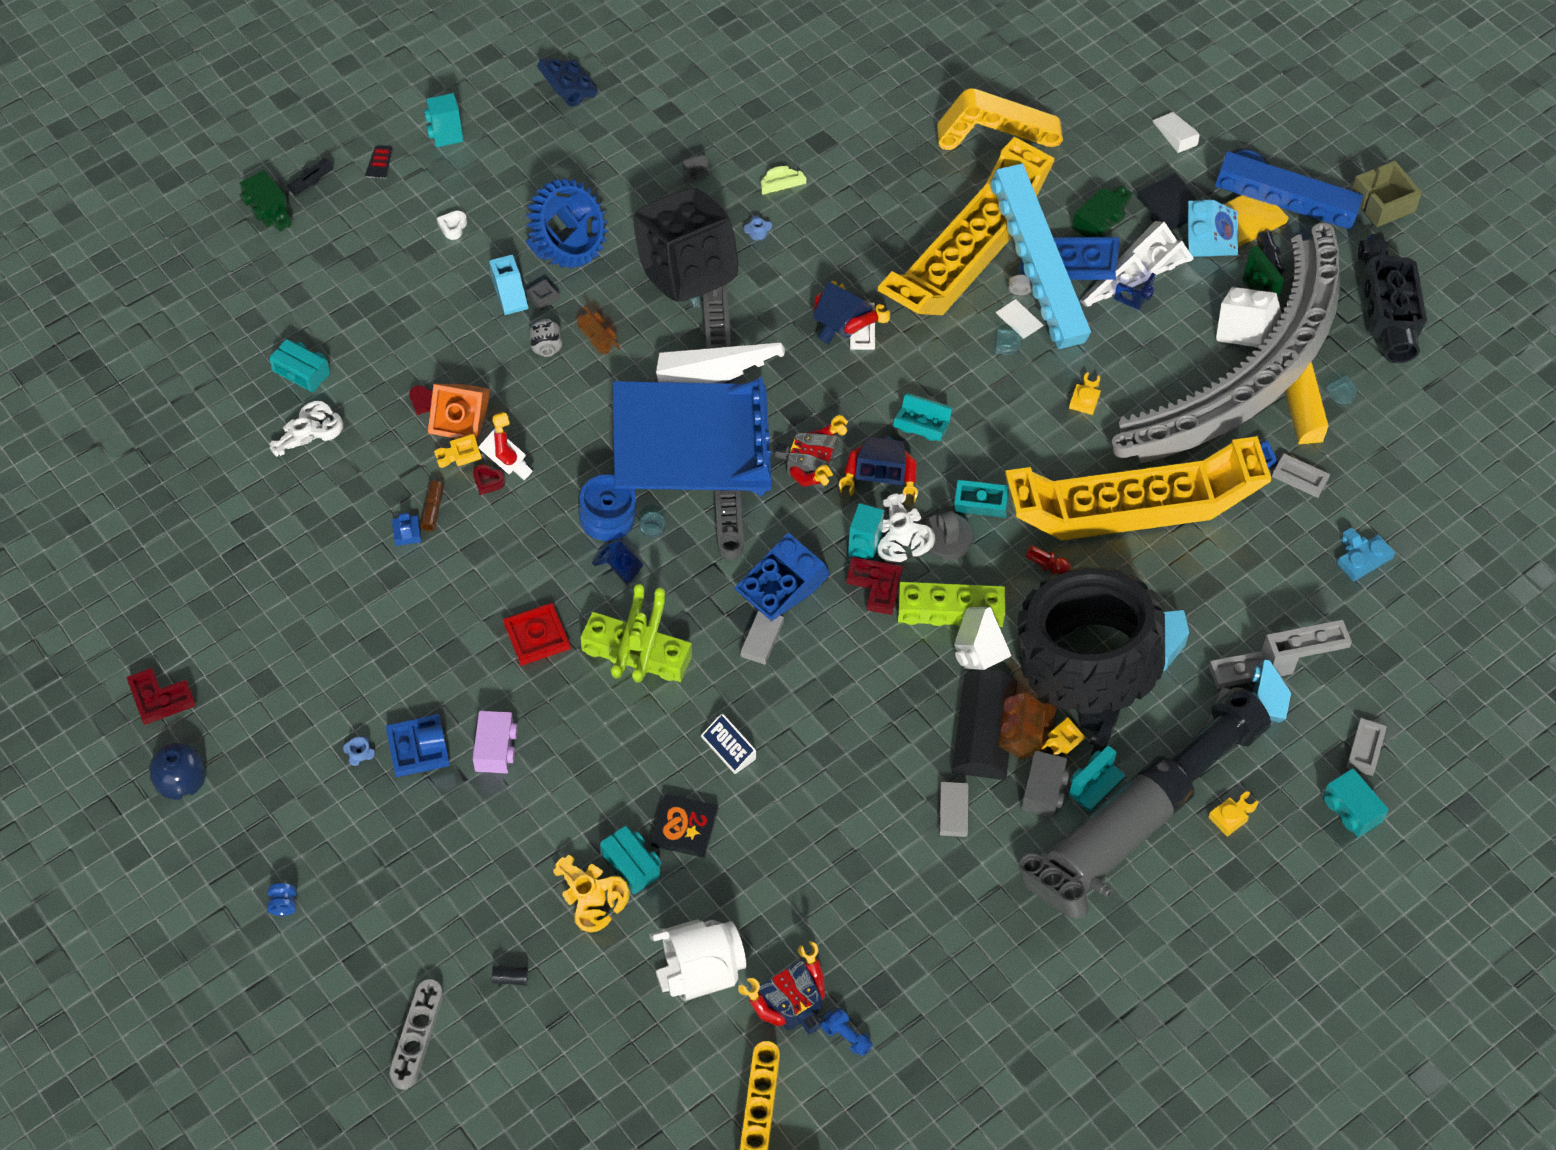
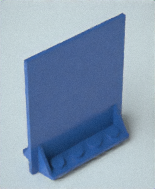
M759 377L757 380L746 384L613 381L614 489L751 491L758 494V497H762L766 491L771 490L770 456L772 451H770L767 393L763 377Z

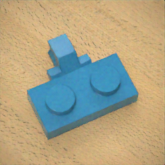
M1351 527L1343 532L1340 541L1346 546L1345 551L1347 553L1338 559L1337 564L1354 582L1393 559L1395 552L1380 535L1367 540L1365 537L1361 538Z

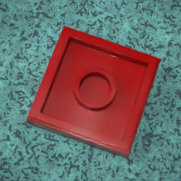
M553 603L503 619V625L520 666L571 649Z

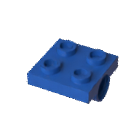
M439 714L386 725L396 778L450 766Z

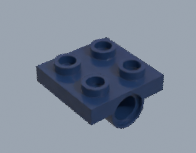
M540 59L537 65L538 69L568 106L573 107L580 104L584 97L595 98L598 90L578 62L574 60Z

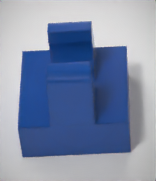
M409 513L398 514L399 518L392 519L395 546L421 542L418 515L410 516Z

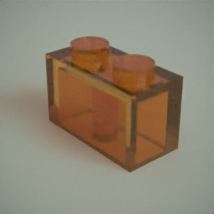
M1026 692L1006 698L1004 700L999 746L1020 760L1034 756L1035 751L1041 752L1046 705Z

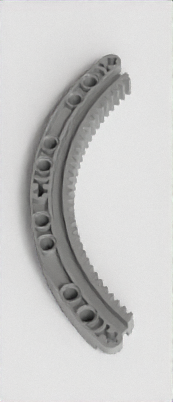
M1328 223L1316 224L1312 228V240L1302 241L1301 234L1291 238L1295 276L1291 295H1289V301H1287V308H1284L1281 320L1277 321V327H1273V333L1268 334L1269 339H1264V345H1259L1258 351L1252 352L1253 357L1247 356L1246 362H1240V368L1234 367L1233 373L1227 372L1226 379L1218 378L1219 384L1212 382L1211 389L1203 387V393L1194 392L1195 397L1187 395L1186 401L1178 399V405L1170 402L1167 409L1159 406L1158 412L1150 409L1149 415L1140 412V417L1138 418L1131 414L1129 420L1122 416L1119 422L1120 434H1117L1112 439L1113 453L1117 457L1127 458L1137 455L1139 462L1145 463L1196 447L1228 432L1255 416L1275 401L1300 377L1324 343L1337 310L1340 292L1339 250L1332 225Z

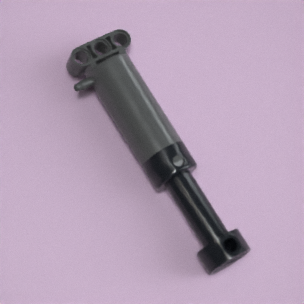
M1240 687L1232 688L1212 706L1214 720L1173 757L1156 756L1044 857L1036 853L1024 855L1019 861L1024 886L1058 911L1073 919L1081 918L1088 912L1089 907L1086 894L1092 888L1107 897L1111 896L1112 889L1101 880L1194 797L1195 789L1193 782L1235 744L1250 746L1270 728L1271 719L1264 705L1248 690Z

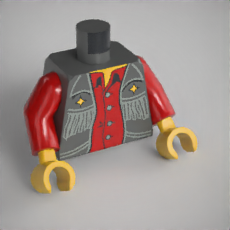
M838 415L832 419L830 425L806 433L799 432L796 434L792 446L778 443L775 457L788 460L787 474L802 487L814 485L825 489V486L829 483L828 476H833L831 467L837 451L836 434H846L847 428L844 425H847L848 421L842 415Z

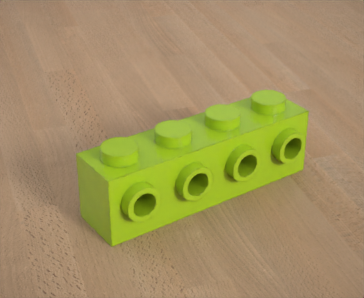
M900 582L898 596L899 623L909 625L922 623L934 626H961L966 609L970 607H991L998 626L1003 627L1005 617V586Z
M592 612L580 637L582 651L592 657L600 656L616 663L627 622ZM657 632L646 673L650 672L659 675L667 681L681 682L692 658V643ZM630 650L626 665L636 669L641 652Z

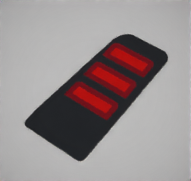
M378 145L374 148L365 177H387L393 150L391 146Z

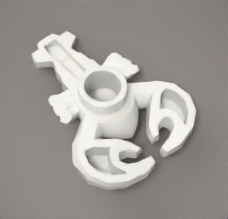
M323 401L307 403L301 408L299 418L290 420L283 427L287 433L279 441H271L269 443L270 450L277 457L278 455L285 454V449L309 444L316 438H322L324 441L334 439L343 429V420L339 414L333 413L330 407ZM324 413L332 415L333 421L329 417L326 418ZM325 419V420L323 421V424H321V423L318 422L319 420Z
M892 494L883 501L885 507H890V519L883 520L882 532L888 533L879 542L877 550L878 555L888 563H898L908 559L907 555L904 554L906 551L898 544L908 546L911 543L912 554L915 557L928 552L936 540L932 528L927 525L916 524L921 519L916 508L907 513L902 505L906 500L903 494Z

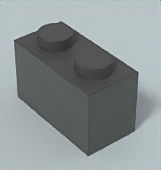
M1035 751L1023 799L1022 811L1054 818L1055 809L1062 808L1065 793L1060 792L1061 784L1067 786L1070 769L1065 768L1067 758Z

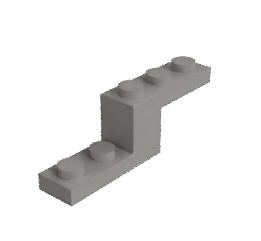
M1338 620L1268 634L1261 651L1210 661L1209 668L1217 689H1220L1222 687L1254 682L1252 681L1254 667L1259 666V663L1263 660H1269L1280 676L1290 675L1294 673L1300 657L1350 648L1352 641L1344 621Z

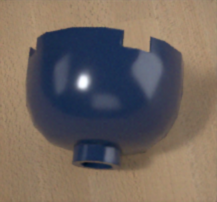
M173 743L160 748L152 757L149 765L150 780L155 790L163 797L177 800L182 799L181 796L189 793L190 795L195 794L202 787L206 778L203 759L196 749L186 744Z

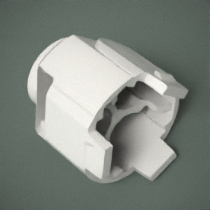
M696 919L670 928H661L658 932L649 934L652 941L661 939L663 941L668 966L657 970L656 975L662 992L669 991L671 997L679 995L683 1001H687L733 987L739 979L737 971L746 968L743 945L737 928L732 921L721 923L715 920L703 922Z

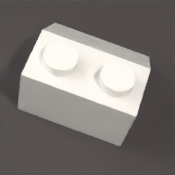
M1231 287L1221 303L1216 336L1217 341L1251 347L1264 345L1263 340L1268 338V334L1272 332L1273 327H1275L1281 317L1277 294Z
M970 607L966 609L954 643L957 650L955 655L959 664L964 666V669L985 670L1010 657L1011 653L991 607Z

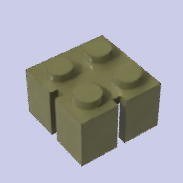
M1396 161L1378 167L1377 171L1373 169L1356 176L1352 188L1353 192L1363 194L1360 208L1362 210L1366 208L1365 214L1376 228L1416 212L1422 195L1420 189Z

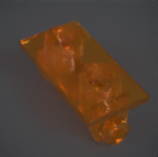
M584 306L588 313L577 318V326L587 338L596 333L589 341L597 349L598 353L608 354L613 345L620 349V346L615 341L618 336L609 326L606 329L604 328L602 323L605 320L596 310L591 312Z

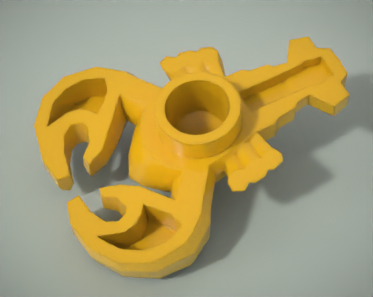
M572 856L562 857L555 864L556 868L553 872L556 876L564 875L567 884L570 886L568 890L562 893L568 905H572L578 900L574 914L575 924L581 930L593 933L602 930L610 923L612 918L608 915L601 920H597L598 917L605 916L606 912L594 909L588 910L589 907L603 906L606 896L605 891L608 890L607 899L609 906L612 908L615 899H618L613 911L619 913L629 901L630 890L628 883L621 876H610L598 880L603 873L599 867L590 864L587 871L584 872L582 869L573 866L574 858Z

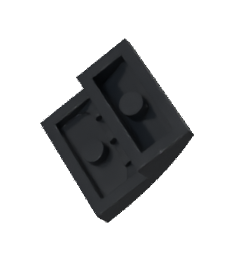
M1177 173L1138 191L1137 196L1138 200L1151 212L1150 220L1153 223L1154 221L1165 222L1170 231L1188 223L1189 201H1197L1191 190Z

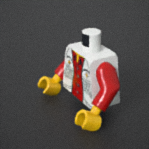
M505 412L495 414L492 419L495 429L478 448L508 474L514 471L525 480L534 468L523 460L526 455L507 439V432H503L502 427L510 425L507 414Z

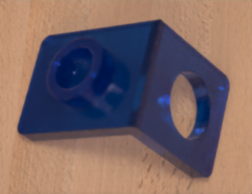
M1152 272L1141 291L1118 282L1114 299L1139 310L1144 301H1149L1154 293L1155 287L1153 285L1156 274ZM1121 291L1130 293L1133 299L1125 298Z
M621 541L605 545L592 562L594 566L608 563L626 583L632 582L643 567L642 562Z

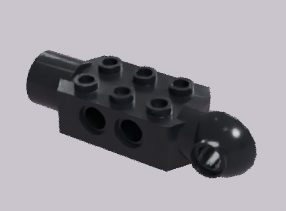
M1377 232L1370 235L1366 240H1361L1357 252L1358 260L1366 264L1361 275L1370 335L1382 340L1386 360L1392 363H1405L1419 355L1418 337L1427 322L1417 262L1408 257L1389 256L1388 243L1385 241L1383 233Z

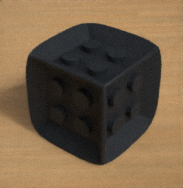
M696 188L682 190L653 201L635 212L634 231L642 267L651 282L671 300L680 302L693 299L722 287L737 277L738 255L732 224L724 209L705 192Z

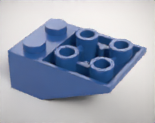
M787 533L734 589L772 622L813 594L830 576V573L825 563L790 533Z

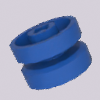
M611 474L598 475L588 480L582 487L579 496V521L585 533L594 539L602 541L618 540L626 536L633 528L635 521V490L614 489V475Z

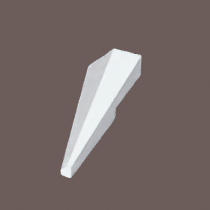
M1154 221L1118 259L1116 280H1098L1080 301L1086 307H1089L1097 301L1112 297L1117 292L1132 288L1156 277V275L1164 271L1174 269L1175 266L1184 262H1190L1194 258L1184 243L1176 240L1165 222Z
M782 343L659 353L656 370L658 382L724 383L742 375L743 370L753 365L757 367L764 365L763 361L777 354L780 357L784 356L785 348Z

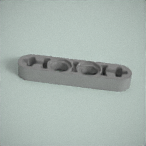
M425 980L418 985L393 1058L390 1077L393 1085L399 1089L411 1088L418 1079L443 1001L441 985L435 980ZM430 989H434L435 995H431L428 1008L425 1006L426 998L424 993H429ZM417 1015H427L429 1017L428 1024L423 1027L415 1026L413 1020ZM410 1041H417L421 1044L419 1051L414 1054L406 1053L404 1050L405 1045ZM404 1060L409 1062L407 1069L410 1076H405L403 1080H400L397 1073L404 1071Z

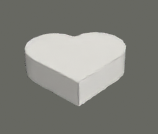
M453 211L438 217L437 223L445 237L454 240L462 235V229L467 225V218L464 212Z

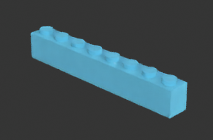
M1023 164L997 169L990 182L991 190L998 198L999 210L1006 218L1008 232L1013 236L1016 243L1017 255L1022 258L1025 275L1027 278H1030L1033 286V295L1038 299L1041 306V315L1047 321L1050 328V338L1056 343L1058 350L1083 344L1091 334V330Z

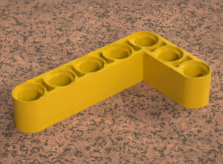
M977 89L965 90L937 124L939 146L946 150L956 148L976 123L1047 147L1058 146L1063 141L1061 121L1057 116Z
M770 1041L758 1043L753 1051L740 1150L769 1149L780 1056L777 1045ZM763 1055H769L773 1060L769 1063H764L759 1058ZM764 1082L770 1087L767 1090L761 1091L755 1086L758 1083ZM761 1110L766 1113V1116L762 1119H757L751 1114ZM751 1139H759L763 1144L754 1148L748 1145V1142Z

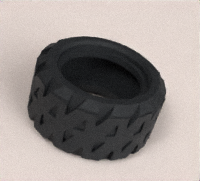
M1085 566L1068 569L1066 573L1060 575L1056 573L1040 583V588L1038 590L1032 589L1023 601V610H1020L1018 613V638L1022 673L1024 678H1028V685L1041 698L1046 695L1049 698L1050 704L1067 711L1076 709L1080 713L1099 714L1103 710L1109 709L1116 711L1133 704L1135 698L1141 700L1155 687L1156 681L1161 678L1165 667V613H1163L1162 603L1155 592L1149 590L1147 585L1131 574L1124 575L1118 569L1107 567L1089 568ZM1084 625L1109 626L1123 632L1130 638L1121 647L1102 654H1078L1070 652L1054 642L1058 636L1067 630Z

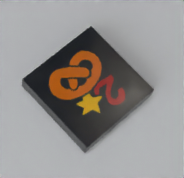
M665 794L651 840V847L705 858L718 813V805Z

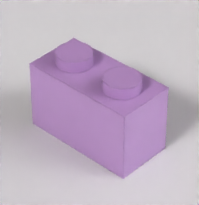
M479 711L473 753L475 772L508 773L509 763H514L515 748L511 747L512 739H517L518 724L513 723L511 712Z

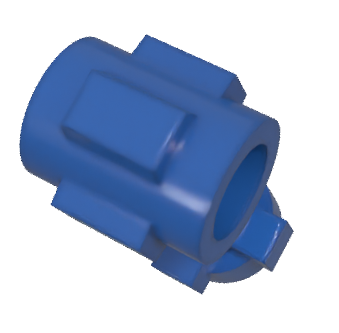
M837 1008L834 1011H829L823 1017L821 1026L823 1031L829 1036H833L838 1032L852 1044L850 1051L854 1054L858 1053L861 1057L865 1056L873 1046L870 1037L866 1033L858 1035L846 1024L849 1021V1017L842 1009Z

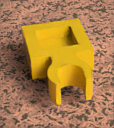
M1087 372L1084 375L1083 385H1076L1069 409L1093 415L1101 390H1097L1100 376L1098 375L1097 380L1091 382L1088 380L1089 373Z
M474 434L450 441L451 448H439L434 451L436 458L444 457L437 460L440 468L446 467L456 461L457 466H461L482 459Z
M1066 718L1048 734L1050 739L1041 746V749L1050 747L1054 752L1053 755L1058 756L1061 752L1066 755L1086 737L1069 718Z
M1250 792L1243 793L1237 803L1228 798L1210 812L1208 817L1226 836H1229L1244 825L1249 818L1246 813H1251L1257 808L1258 801H1255L1253 804H1247L1244 801L1249 798Z

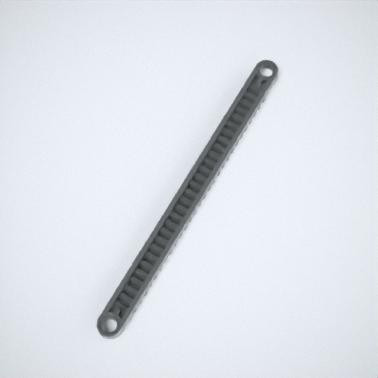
M726 284L703 294L706 349L731 347ZM733 379L722 384H733ZM714 490L718 551L725 559H737L744 550L741 491ZM728 541H734L738 544V547L728 550L724 547V544Z

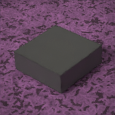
M705 155L683 161V178L685 182L708 176V160Z
M546 279L526 290V296L540 311L560 299V294Z

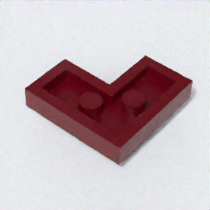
M852 557L846 584L871 588L867 611L893 615L903 566Z
M152 668L126 677L144 725L196 706L186 680L160 689Z

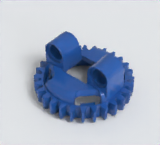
M554 180L544 184L543 188L537 190L538 195L531 197L534 203L529 204L528 208L533 212L526 214V217L532 219V222L526 224V226L532 228L533 231L528 234L529 237L525 243L538 259L544 258V260L552 258V265L559 263L560 268L568 266L570 269L575 266H583L591 262L592 258L598 256V251L603 249L600 243L607 241L602 235L608 232V230L603 228V225L608 223V221L603 220L602 217L606 211H601L599 208L602 202L597 203L595 201L597 194L590 195L591 188L583 189L584 184H576L575 180ZM558 192L570 194L569 197L555 196ZM555 214L568 229L576 227L563 242L560 241L547 224ZM594 216L592 233H595V236L589 238L587 235V219Z

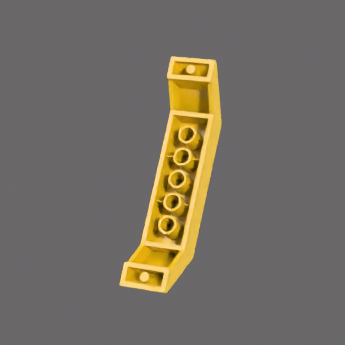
M1013 137L1001 151V155L986 185L905 274L898 275L892 271L878 286V291L918 314L944 315L1013 237L1008 232L1005 216L999 210L998 198L991 190L990 182L996 170L1023 164L1037 197L1054 163V158Z
M1258 436L1234 439L1230 445L1203 461L1052 481L1032 472L1031 467L1005 470L1016 517L1061 541L1212 520L1271 481V475Z

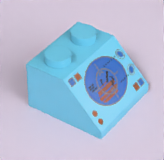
M1214 200L1189 201L1188 244L1192 257L1238 255V212Z

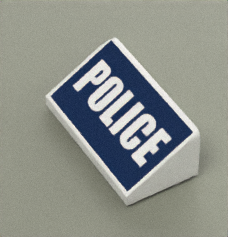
M724 714L717 717L701 735L702 739L734 774L756 760L755 748Z

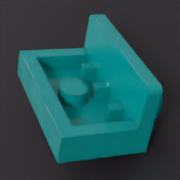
M906 393L902 408L894 419L893 427L899 428L905 433H915L924 436V438L931 441H941L949 428L953 408Z
M1109 745L1102 752H1095L1088 762L1089 765L1084 770L1079 768L1070 780L1072 785L1069 796L1089 812L1125 777V774L1114 766L1117 752Z

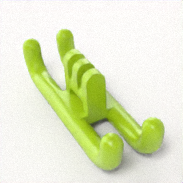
M642 584L634 586L633 602L616 663L611 668L613 678L618 679L622 677L630 650H635L641 653L637 667L632 672V679L636 683L643 681L664 608L665 591L663 588L660 587L655 590L653 609L647 626L646 615L641 613L644 600V586Z

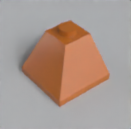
M434 384L428 433L456 439L474 434L476 441H478L487 414L490 389L466 384Z

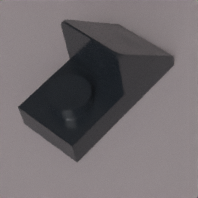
M1112 709L1103 710L1099 714L1083 713L1080 725L1094 731L1090 740V744L1094 745L1092 755L1097 751L1102 752L1107 747L1121 709L1112 711Z

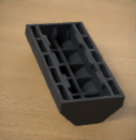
M979 669L964 674L952 773L1006 780L1018 681L1005 672Z

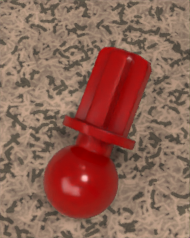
M1033 545L1026 551L1025 557L1041 565L1044 571L1050 568L1053 575L1056 573L1060 575L1071 569L1070 562L1066 558L1057 557L1054 559L1055 554L1052 551L1047 553Z

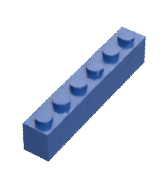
M1228 151L1215 187L1271 205H1277L1280 208L1351 230L1358 215L1363 194Z

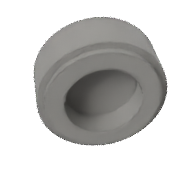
M1016 275L1009 279V291L1011 293L1026 295L1032 291V283L1026 275Z

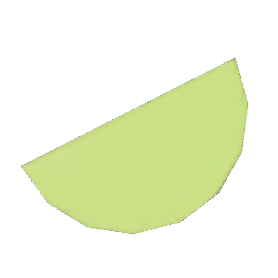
M779 166L770 169L761 181L762 195L806 184V177L801 171L797 172L789 169V166Z

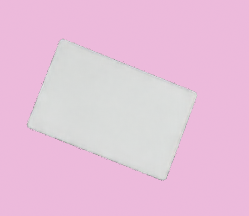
M1016 299L996 312L1023 339L1043 326Z

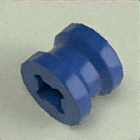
M285 883L269 886L268 896L270 901L267 904V911L277 916L293 914L296 911V904L293 902V898L297 894L296 887Z

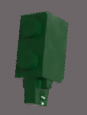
M265 170L239 182L242 191L239 194L245 206L249 205L252 208V212L258 221L262 220L267 227L274 226L279 232L292 226L286 195Z
M1123 186L1118 187L1114 191L1108 188L1100 189L1074 213L1072 229L1084 237H1105L1115 223L1119 224L1125 217L1126 212L1124 210L1131 200L1132 192Z

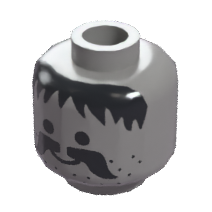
M541 319L531 326L529 334L531 349L534 353L550 357L561 349V328L557 323L549 319Z

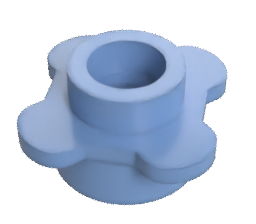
M753 216L751 222L744 226V232L748 233L754 240L764 239L767 236V231L772 229L771 222H765L759 216Z
M355 737L343 747L344 752L350 757L349 763L353 766L359 765L361 761L366 759L371 760L375 756L374 750L369 747V739L367 737Z

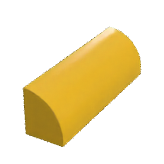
M1310 362L1300 377L1285 390L1298 444L1321 443L1328 429V422L1313 365Z

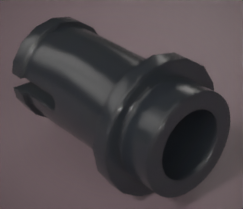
M499 963V966H493L492 983L497 984L498 987H501V984L527 986L528 967H503L502 963Z

